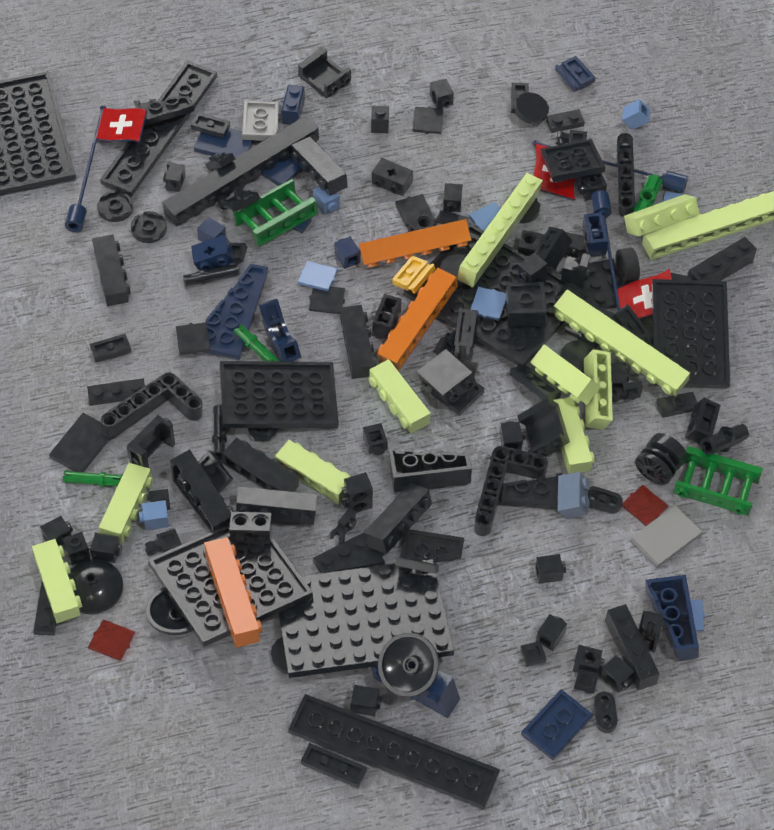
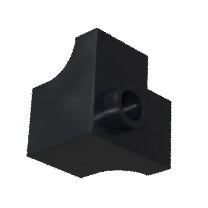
M583 253L578 258L567 256L561 281L582 287L583 281L588 280L590 270L587 268L590 255Z

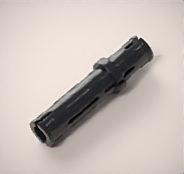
M237 264L205 271L202 269L196 273L183 275L184 284L187 287L199 283L206 284V282L238 276L239 268Z
M217 404L213 408L214 435L212 436V443L214 444L215 456L218 459H222L227 436L222 425L221 404Z

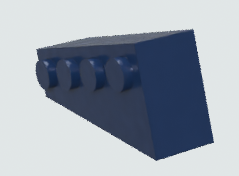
M686 575L645 580L646 593L655 612L663 614L662 627L678 661L699 658V645Z
M414 661L411 663L412 669L416 667V663ZM378 666L371 667L374 678L383 683L379 675ZM438 671L435 682L427 691L410 697L446 718L450 716L460 700L454 678L441 671Z

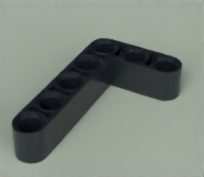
M167 372L103 414L101 417V433L108 438L115 437L166 401L173 404L189 420L195 421L202 417L203 402L174 373Z
M505 446L494 448L475 516L474 531L477 535L487 536L491 533L506 473L533 479L545 476L548 466V460L545 456Z

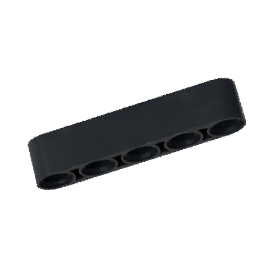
M621 133L617 137L618 211L623 217L633 213L635 209L633 137L628 133Z

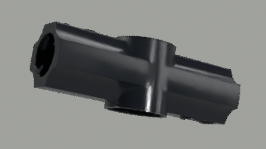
M743 423L732 427H721L718 433L702 439L700 443L702 452L706 455L719 451L728 452L732 445L749 437L748 427Z

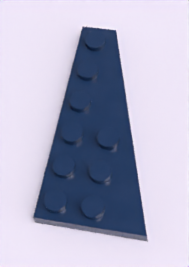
M250 264L239 277L237 284L228 291V295L224 300L222 299L206 318L210 351L203 353L240 360L245 342L234 331L237 327L240 328L239 325L241 324L250 331L269 272L268 267Z

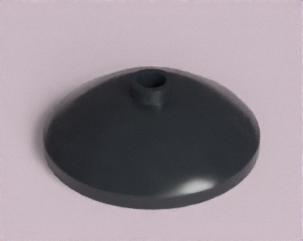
M100 559L85 560L70 569L71 573L68 574L69 579L73 578L76 590L73 591L74 595H79L82 607L79 608L80 613L89 615L103 613L111 609L119 601L123 593L121 573L113 564Z
M164 588L159 589L150 597L146 605V617L149 624L155 630L167 635H183L192 632V629Z
M402 633L391 638L382 648L378 659V671L384 685L393 693L407 697L417 696L427 691L435 682L439 671V658L435 647L428 639L415 633ZM413 661L416 663V667L414 669L411 668V663Z

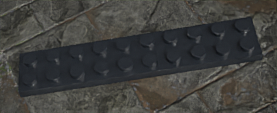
M186 61L158 101H165L170 97L189 96L195 109L217 78V72ZM192 112L154 124L144 125L140 143L134 141L126 143L100 179L101 184L133 196Z
M307 694L304 695L288 728V733L484 810L500 773V769Z

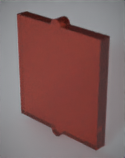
M642 485L634 493H630V497L623 502L622 507L643 525L647 526L660 517L668 508V505Z
M103 619L97 631L93 632L94 636L88 649L121 661L126 650L130 648L129 644L135 635V631Z

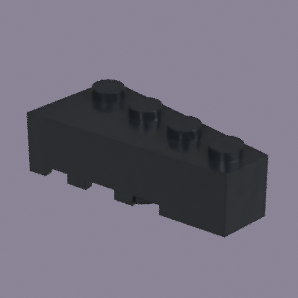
M388 447V462L394 492L403 491L409 483L424 488L471 483L472 468L468 453L443 452L442 454H437L430 450H425L423 453L413 452V449L396 451L395 448Z
M189 449L171 459L172 481L209 531L212 532L230 524L231 512L234 511L230 506L226 505L222 495L216 490L191 450Z

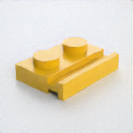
M411 256L394 276L392 283L407 291L411 290L415 294L428 279L429 275L433 273L435 266L434 264H428L425 260Z

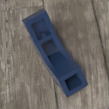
M278 299L259 304L264 329L279 360L291 362L302 358L297 340L290 335L286 327Z

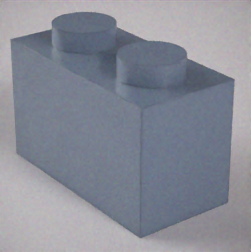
M581 472L558 476V512L566 519L588 515V507L590 506L588 490L590 489V483L588 478Z

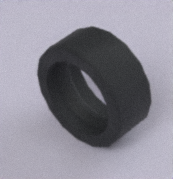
M634 248L618 249L615 261L622 282L626 284L639 280L640 265Z

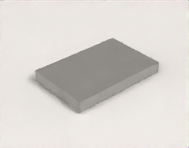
M244 101L242 140L264 141L278 133L279 102Z
M675 505L632 536L631 541L657 567H660L700 537L702 531Z

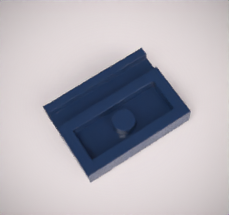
M577 56L562 62L561 65L555 66V71L574 92L595 82L596 77Z

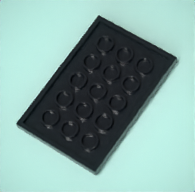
M652 279L653 348L690 373L689 380L684 387L729 388L727 281Z
M220 361L223 428L338 429L339 421L333 362Z

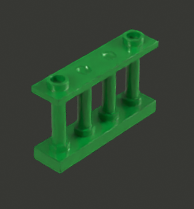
M293 179L260 196L261 199L237 212L233 211L235 225L239 226L246 223L252 229L254 241L258 247L318 214L316 200L311 197L303 201L296 194ZM288 198L297 204V206L290 210L282 203V201ZM275 206L283 214L274 218L267 210ZM259 214L268 221L261 226L252 220V218Z
M687 446V459L684 462L688 463L683 481L676 480L673 494L727 509L739 515L749 516L753 503L748 502L747 499L752 483H759L763 468L717 454L706 455L700 449ZM695 466L707 469L702 487L690 484ZM714 472L726 475L721 493L709 490ZM733 477L744 480L739 499L728 496Z

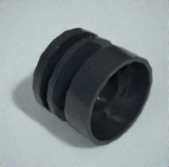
M656 433L649 440L646 448L642 449L641 453L636 457L635 465L646 479L658 485H666L686 461L687 452L673 437L664 433Z

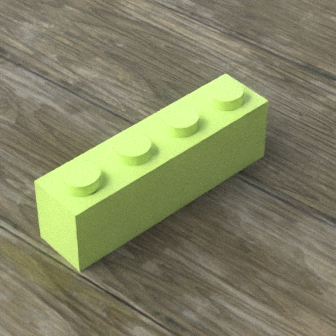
M684 194L624 216L627 233L639 237L699 215L697 198Z
M546 345L541 347L530 362L536 366L535 371L541 376L548 375L546 379L553 385H556V383L560 384L557 388L565 394L568 392L572 393L569 397L577 403L582 401L588 405L601 387Z
M593 349L584 358V374L601 387L588 405L585 404V427L604 430L613 421L611 352Z
M389 359L370 369V378H368L370 385L378 390L380 398L388 403L390 411L393 415L398 416L404 429L407 428L410 433H413L430 424L431 413Z
M570 397L553 400L559 404L570 443L561 448L567 473L591 471L592 463L595 461L594 454L588 448L590 445L587 435H584L585 427L583 420L579 418L580 410L578 404H575L574 400Z
M288 440L275 455V460L279 461L286 469L296 472L299 476V481L339 505L342 501L341 497H343L341 487H344V479L351 476L344 471L341 472L336 469L332 463L323 461L317 454L305 450L299 443Z
M128 463L99 525L100 534L118 536L119 542L122 544L125 538L129 537L132 522L137 520L139 515L138 509L142 503H145L146 492L153 485L154 478L152 477L151 469Z
M56 539L32 546L34 558L56 623L80 616L81 600L79 595H74L73 591L76 590L73 578L69 579L68 574L71 573L68 563H63L62 557H65L62 545L58 546Z

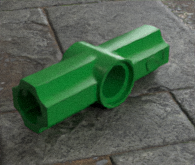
M648 175L634 212L654 205L663 182L658 175Z

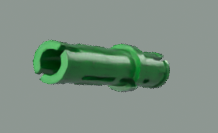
M243 324L239 325L240 328L237 327L234 333L245 342V346L247 348L250 347L263 361H279L258 340V337L255 334L252 335Z
M65 470L63 473L65 475L63 476V483L118 487L123 475L106 474V472L87 473Z

